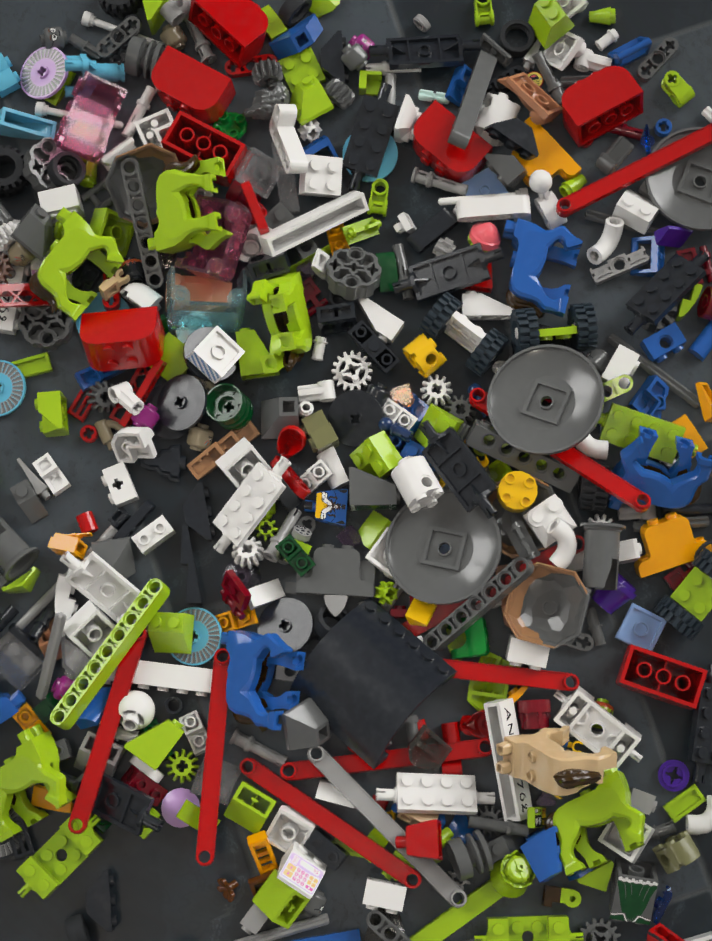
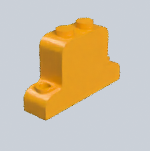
M531 117L527 118L524 123L533 130L539 155L534 159L524 160L514 150L511 153L528 172L523 178L524 183L530 187V175L540 169L549 172L552 179L557 175H560L564 180L578 176L582 168L540 124L536 125L531 121Z
M676 512L667 513L661 519H649L640 528V535L646 554L640 556L634 563L636 575L643 578L694 561L696 551L707 541L704 537L694 538L689 520ZM712 544L705 547L712 552Z

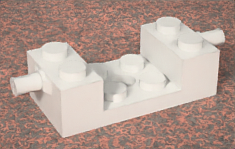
M580 686L568 697L559 690L555 692L553 696L562 702L560 710L553 719L561 727L570 726V734L594 753H599L604 746L617 752V769L628 756L637 763L640 762L643 756L634 750L642 737L638 731L627 723H621L594 701V697ZM594 724H599L602 726L603 731L600 734H595L592 732L591 727Z

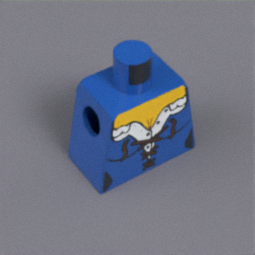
M348 489L317 492L316 501L305 500L304 511L315 512V521L346 528Z

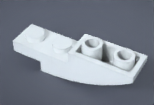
M68 568L67 575L72 571L70 568ZM58 574L54 599L55 614L62 612L66 615L67 622L71 615L77 612L78 604L75 603L76 598L69 597L70 594H74L75 588L65 580L67 575ZM63 631L62 637L65 638L66 634Z

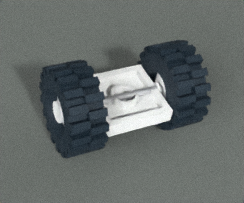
M446 292L424 317L419 330L429 338H432L433 341L437 340L443 332L472 353L465 366L481 377L496 361L510 339L496 328L490 330L486 335L481 327L474 325L464 314L459 313L463 303L449 292Z

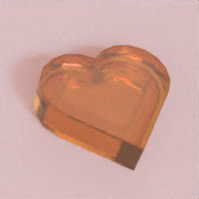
M409 383L391 390L390 398L395 403H400L404 407H409L414 403V396Z

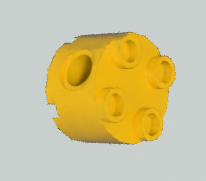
M423 333L402 349L414 369L417 368L419 370L418 373L424 378H428L447 361L445 356L441 352L438 353L435 349L437 345L433 339H428Z
M523 471L507 473L501 479L497 489L498 501L505 510L512 513H520L527 510L534 503L537 496L535 479Z

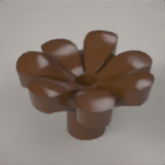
M224 878L217 879L219 884L217 890L223 892V897L231 903L235 897L234 889L239 886L237 880L234 879L229 883Z

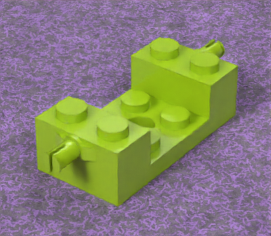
M94 814L89 820L87 829L82 834H74L69 830V817L59 827L60 829L16 870L26 883L17 892L22 898L30 890L37 892L43 900L48 898L104 841L93 829L101 820L97 815ZM78 819L73 823L75 831L82 828V821ZM60 849H64L67 852V858L64 861L57 858V852Z
M567 915L487 917L486 935H474V941H523L522 934L525 931H530L533 934L532 941H584L583 937H579L584 936L583 932L571 933L569 917Z

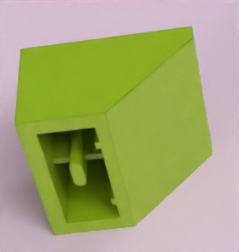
M242 781L231 799L224 816L250 832L257 833L262 829L278 801L246 781Z
M274 869L252 901L272 922L289 929L310 899L277 878L278 870Z

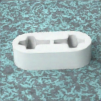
M135 755L129 760L130 763L157 783L165 776L158 769L155 771Z

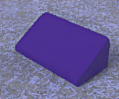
M669 225L660 228L654 232L656 245L680 248L692 234L693 230Z

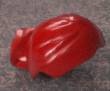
M288 425L282 428L277 440L276 448L278 453L285 458H290L299 453L306 445L307 438L305 432L295 425Z
M485 710L461 717L458 727L464 734L472 735L479 739H490Z

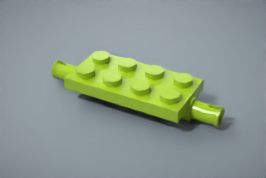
M613 402L608 413H602L598 424H601L602 427L599 440L608 441V443L622 448L630 445L639 436V426L656 430L658 438L649 453V457L669 464H673L678 452L675 437H683L686 430L683 426ZM697 444L695 445V448L692 453L693 457H695L696 455L695 451H698Z

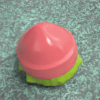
M478 222L470 229L467 240L470 246L480 243L483 251L488 252L499 248L501 237L498 228L493 223Z

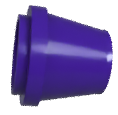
M618 573L617 590H596L592 599L612 615L629 600H634L637 595L635 594L636 589Z

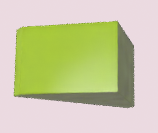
M608 860L609 862L598 866L581 878L575 879L576 882L606 892L614 866L613 861Z

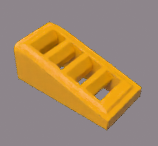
M697 382L695 385L704 421L712 423V390L708 383Z
M263 830L247 836L248 846L259 873L263 874L279 868L266 831ZM272 861V863L266 864L264 866L261 865L263 863Z

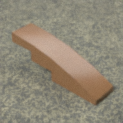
M250 420L245 427L240 430H231L218 442H214L186 466L199 481L218 467L215 461L243 437L251 443L261 433Z

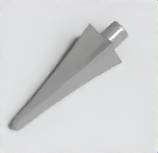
M538 39L523 58L522 65L526 72H529L530 68L534 69L535 62L532 56L539 52L541 46Z
M18 458L17 462L27 475L36 495H39L40 498L43 497L45 501L50 499L51 495L48 492L50 488Z

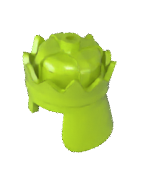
M518 850L496 861L493 865V870L490 872V879L494 889L500 895L507 898H517L523 895L527 886L531 885L536 877L525 855L519 853Z

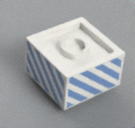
M217 325L189 354L187 359L215 384L245 351Z

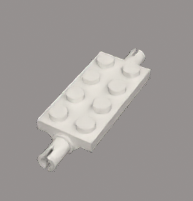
M281 456L273 469L270 470L262 463L257 462L214 519L213 523L223 534L213 546L217 552L224 554V551L231 542L237 547H241L286 489L281 479L284 472L292 464L287 458Z
M66 551L60 558V561L72 570L65 580L114 621H116L118 616L120 617L122 613L127 611L141 592L94 551L82 561L75 558L69 551Z
M397 772L396 787L394 789L376 788L375 794L377 796L376 801H393L396 803L397 813L476 815L478 812L477 804H495V797H493L495 792H478L476 790L475 775Z

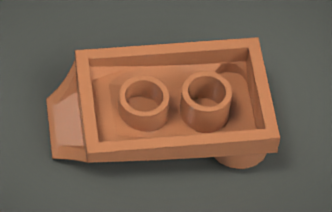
M525 72L497 80L518 96L523 105L530 111V119L536 125L549 123L562 112V107Z
M177 273L167 275L166 313L223 315L224 310L232 303V283L224 277L184 276Z

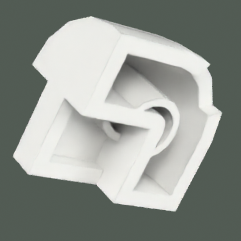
M143 283L128 284L120 291L122 297L136 308L157 306L158 310L161 309L159 302L163 297Z
M126 427L114 434L111 445L118 463H135L138 458L154 459L157 451L152 441L155 435L153 430L149 427Z

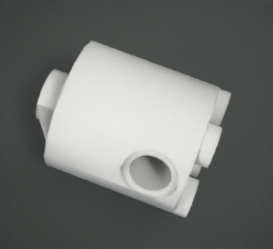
M499 92L498 95L487 93L473 131L490 145L502 146L504 143L491 138L484 129L493 123L516 118L521 106L510 101L509 96L505 93Z
M424 456L404 457L391 472V477L411 513H415L426 506L428 508L435 506L438 503L437 499L444 494L441 485Z

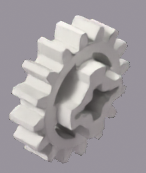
M351 350L350 355L343 352V358L337 356L338 363L333 362V366L336 369L331 370L332 374H336L333 380H338L337 387L343 385V391H346L347 388H350V390H354V388L361 390V385L367 387L366 380L371 381V377L368 374H373V370L368 369L372 364L371 362L366 363L367 356L361 358V352L354 355L353 350ZM352 360L359 361L360 363L357 364L352 362ZM345 363V368L339 372L341 365ZM350 368H352L353 371L355 370L354 375H352V373H349ZM365 371L364 377L359 380L360 374ZM344 380H350L352 383L345 382Z

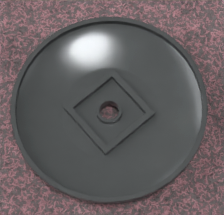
M690 127L673 132L662 139L651 153L703 127ZM711 144L645 177L646 190L653 205L659 209L658 211L666 219L680 227L695 231H712ZM700 179L705 185L698 186L695 180Z
M537 345L516 353L498 369L488 390V415L497 434L511 447L533 455L557 454L575 447L594 430L603 412L604 387L596 367L580 352L562 345ZM545 399L552 400L551 405L547 407L542 406V402Z
M443 489L444 494L437 499L438 503L431 508L426 506L415 513H411L407 504L403 506L394 517L388 529L385 542L386 562L396 583L413 598L434 605L455 604L469 599L491 580L499 565L502 552L501 533L494 516L488 519L479 506L471 512H467L450 489ZM448 544L450 550L445 554L440 553V547Z

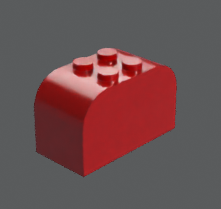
M191 0L188 20L239 68L261 52L268 28V18L258 4L252 0Z
M167 45L152 70V82L166 107L173 112L181 110L206 124L218 121L236 95L231 78Z
M608 66L595 71L583 80L576 81L564 91L562 95L563 125L577 146L581 147L642 114L644 91L629 71L623 67Z
M435 100L414 125V151L424 165H430L435 169L434 172L439 177L463 183L478 174L486 165L485 162L488 160L485 158V155L492 154L493 146L474 131L465 150L447 143L456 116Z
M179 110L161 141L163 148L175 153L178 161L181 162L189 160L194 154L198 156V160L211 159L217 156L223 158L226 177L216 176V181L213 182L224 187L230 186L248 155L246 144Z
M157 306L83 313L81 316L79 334L89 365L94 370L114 371L144 368L154 365L162 358L165 332Z
M631 644L626 648L615 684L681 708L696 709L708 670Z

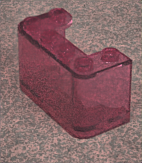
M88 71L85 72L83 77L79 76L71 93L74 98L68 101L65 109L68 111L67 116L63 115L59 124L60 127L54 137L55 146L65 151L74 152L81 158L98 165L106 151L109 135L128 90Z
M197 194L196 200L201 208V217L212 212L220 213L221 219H217L218 226H222L223 229L232 232L233 236L224 240L215 250H206L199 245H195L193 253L186 251L185 258L177 257L174 267L195 276L230 282L235 274L252 221V214L248 209L231 200Z

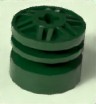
M222 383L216 385L208 392L206 412L208 416L224 429L235 431L240 430L249 423L253 415V405L251 400L235 385Z

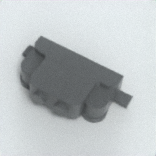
M322 544V547L314 551L313 558L310 557L316 566L302 578L297 573L296 582H285V594L346 595L349 598L379 599L374 597L376 590L374 587L375 566L368 560L360 561V553L350 545L334 548L332 544Z

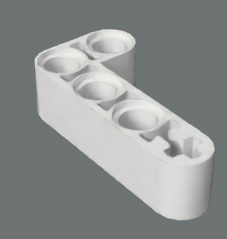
M276 104L270 119L269 131L285 172L287 174H305L308 170V160L294 128L297 118V107L295 104Z
M529 195L471 198L456 201L457 221L459 222L514 219L517 222L518 218L531 222Z

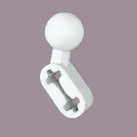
M542 169L534 171L529 177L531 190L539 195V197L534 199V203L545 225L549 230H552L566 223L567 217H560L556 212L558 199L553 191H549L552 186L550 173Z

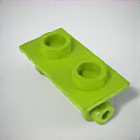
M372 216L344 226L341 229L348 245L380 234L378 230L382 223L380 220L373 219Z

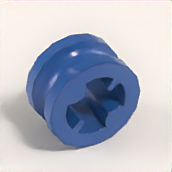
M665 118L659 119L654 127L655 134L659 137L668 136L672 130V123ZM662 124L665 125V131H661Z

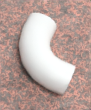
M614 216L606 218L600 239L587 250V258L592 264L599 265L616 249L623 232V219Z
M589 434L587 438L576 445V448L588 457L607 459L608 441L594 439Z
M558 517L547 528V533L557 541V549L549 560L557 567L567 569L576 555L577 540L571 527Z
M707 795V807L702 814L686 815L685 830L688 831L689 835L707 834L712 831V795Z

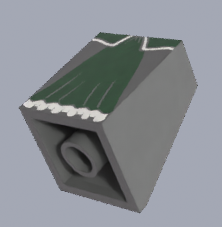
M349 467L350 511L396 510V506L400 505V492L396 490L395 484L355 467Z
M615 857L609 901L610 919L619 922L629 921L638 925H650L659 882L654 862L637 860L633 864L623 857Z

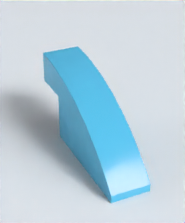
M7 107L0 109V135L31 140H41L47 137L54 139L57 122Z

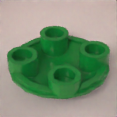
M225 111L223 116L214 122L213 128L238 140L246 132L248 124L243 114Z

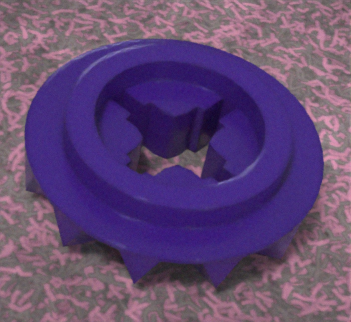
M668 760L662 763L658 769V780L661 786L668 791H680L689 782V770L679 760ZM676 770V775L681 777V779H674L671 782V777L666 772L669 773Z

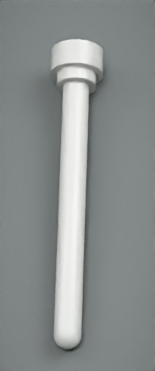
M85 11L82 16L81 25L86 27L97 26L108 31H112L117 27L97 19L89 11ZM138 34L137 36L147 39V45H149L150 42L154 40L141 34Z
M37 101L35 106V116L39 117L53 115L122 129L124 126L121 121L51 108L45 102Z
M519 188V190L511 193L440 198L438 203L439 205H454L456 201L461 199L528 195V189Z

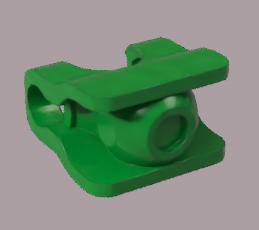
M467 617L461 618V621L465 622ZM481 617L464 632L466 635L465 644L450 652L452 659L489 655L490 646L486 620Z

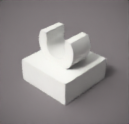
M402 212L397 216L400 222L393 226L397 233L401 234L406 231L412 234L417 230L409 214Z

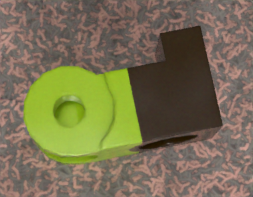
M544 884L541 905L552 907V902H558L575 908L581 903V895L574 889Z

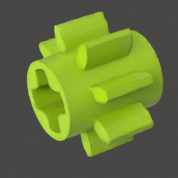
M268 519L260 521L259 526L255 528V530H259L257 537L264 536L265 541H267V537H273L274 531H278V528L273 527L276 521L270 522ZM268 524L271 530H268L267 533H264V531L261 528H265V525Z
M381 581V585L375 586L374 597L379 598L378 603L392 605V601L398 599L397 591L399 589L393 587L394 582Z

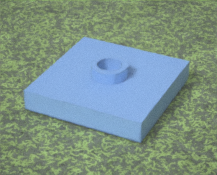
M489 167L462 183L468 185L465 196L508 193L504 185L498 180L497 175Z
M631 603L614 638L628 645L632 644L653 651L667 621Z

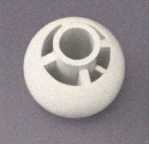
M138 690L130 691L120 701L118 710L119 715L122 716L120 724L124 729L128 731L140 730L148 726L153 720L155 705L152 698L145 692Z

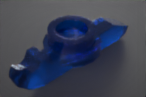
M648 124L645 125V135L641 138V144L645 147L646 156L651 154V147L655 142L654 137L650 135Z
M666 886L667 890L662 892L664 894L663 898L658 896L654 907L657 908L653 915L655 924L659 923L672 899V890L669 886Z

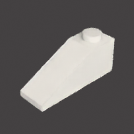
M476 291L462 293L461 302L463 305L461 307V314H464L468 320H510L513 308Z
M368 298L356 299L375 334L384 344L388 342L392 345L403 329L404 321Z

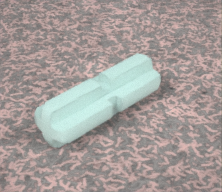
M424 89L419 90V100L428 102L436 100L441 104H449V100L445 98L446 93L437 91L433 93L434 91Z

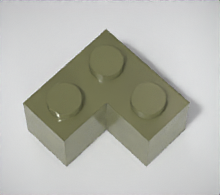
M322 409L301 419L303 425L300 428L305 432L306 436H309L308 442L313 453L317 452L319 454L332 446L334 448L339 446V439L330 422L327 421Z

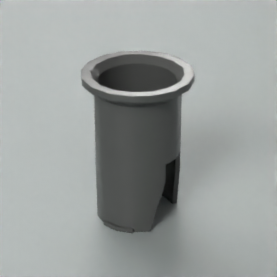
M0 516V567L4 571V579L11 581L22 575L32 566L38 558L40 551L37 547L31 548Z
M603 522L581 523L580 527H583L585 530L582 583L585 588L617 590L620 533L626 529V526Z

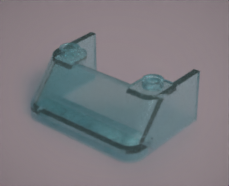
M171 266L167 273L168 326L174 330L195 331L202 327L215 328L218 325L224 332L238 331L243 324L247 301V270H243L238 276V288L232 289L229 292L227 303L190 301L189 290L185 286L175 285V266Z

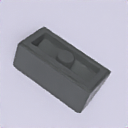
M485 32L482 34L480 39L481 48L487 53L498 57L497 62L504 68L513 62L512 56Z

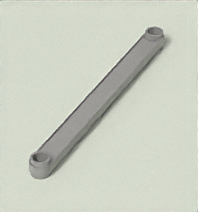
M318 746L308 749V760L451 906L455 908L463 907L467 902L466 893L432 859L408 856L406 848H396L395 837L406 836V832L323 747ZM318 749L321 752V758L313 759L310 754L311 751ZM455 893H459L462 896L460 904H456L453 901Z

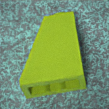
M241 328L238 332H235L237 344L245 351L239 358L242 380L280 375L279 371L264 374L260 356L268 355L269 352L254 329Z
M167 719L127 741L124 748L156 771L183 735L184 730L182 727L184 725L176 719H173V721Z

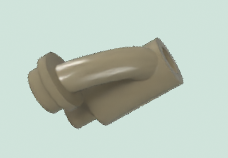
M102 419L94 424L103 445H107L109 451L113 450L111 441L114 435L111 428L119 431L125 427L114 420Z

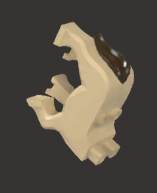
M570 726L542 728L535 734L505 736L504 742L496 744L498 755L503 756V761L496 763V771L500 774H509L514 778L525 780L551 795L568 796L593 783L602 784L604 770L617 767V752L606 746L602 747L599 753L594 754L575 752L569 749L564 750L562 746L569 741Z

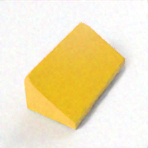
M414 598L405 617L410 625L427 627L437 605L428 604Z

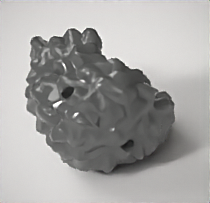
M275 82L269 84V87L255 91L256 96L253 98L252 106L244 109L243 114L252 119H271L276 104H290L288 88L283 85V82Z

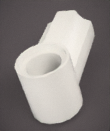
M586 48L582 56L575 58L573 68L580 72H588L589 70L593 72L611 66L612 58L594 54L592 50Z
M323 380L317 382V384L297 386L299 403L303 401L332 402L336 398L334 380Z
M125 381L108 388L110 400L114 404L120 403L130 414L137 415L144 408V402L133 393L129 382Z

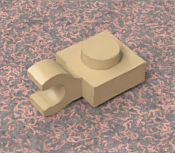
M122 268L116 271L115 277L112 276L104 280L99 286L100 295L105 301L118 293L120 287L130 281L129 275L120 277L124 274Z

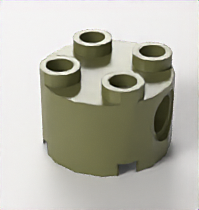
M687 830L677 835H671L665 839L666 843H660L652 848L666 874H671L700 857V852Z

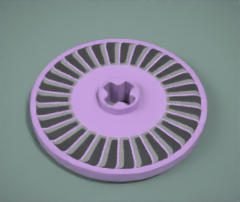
M42 47L30 54L20 72V84L23 91L31 98L37 100L47 99L55 95L63 87L68 77L69 71L65 72L66 55L56 47L50 49Z

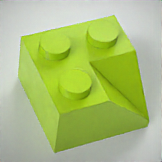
M60 390L38 392L37 398L34 399L35 409L42 415V421H39L40 432H43L46 437L69 435L67 398Z
M384 430L368 437L349 455L359 470L383 480L391 475L393 469L398 466V462L402 459Z

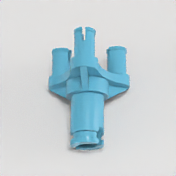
M87 54L66 56L65 72L82 71L83 84L81 86L65 85V98L82 97V99H89L97 82H118V80L125 82L124 63H121V65L117 63H96V60H91L87 57Z

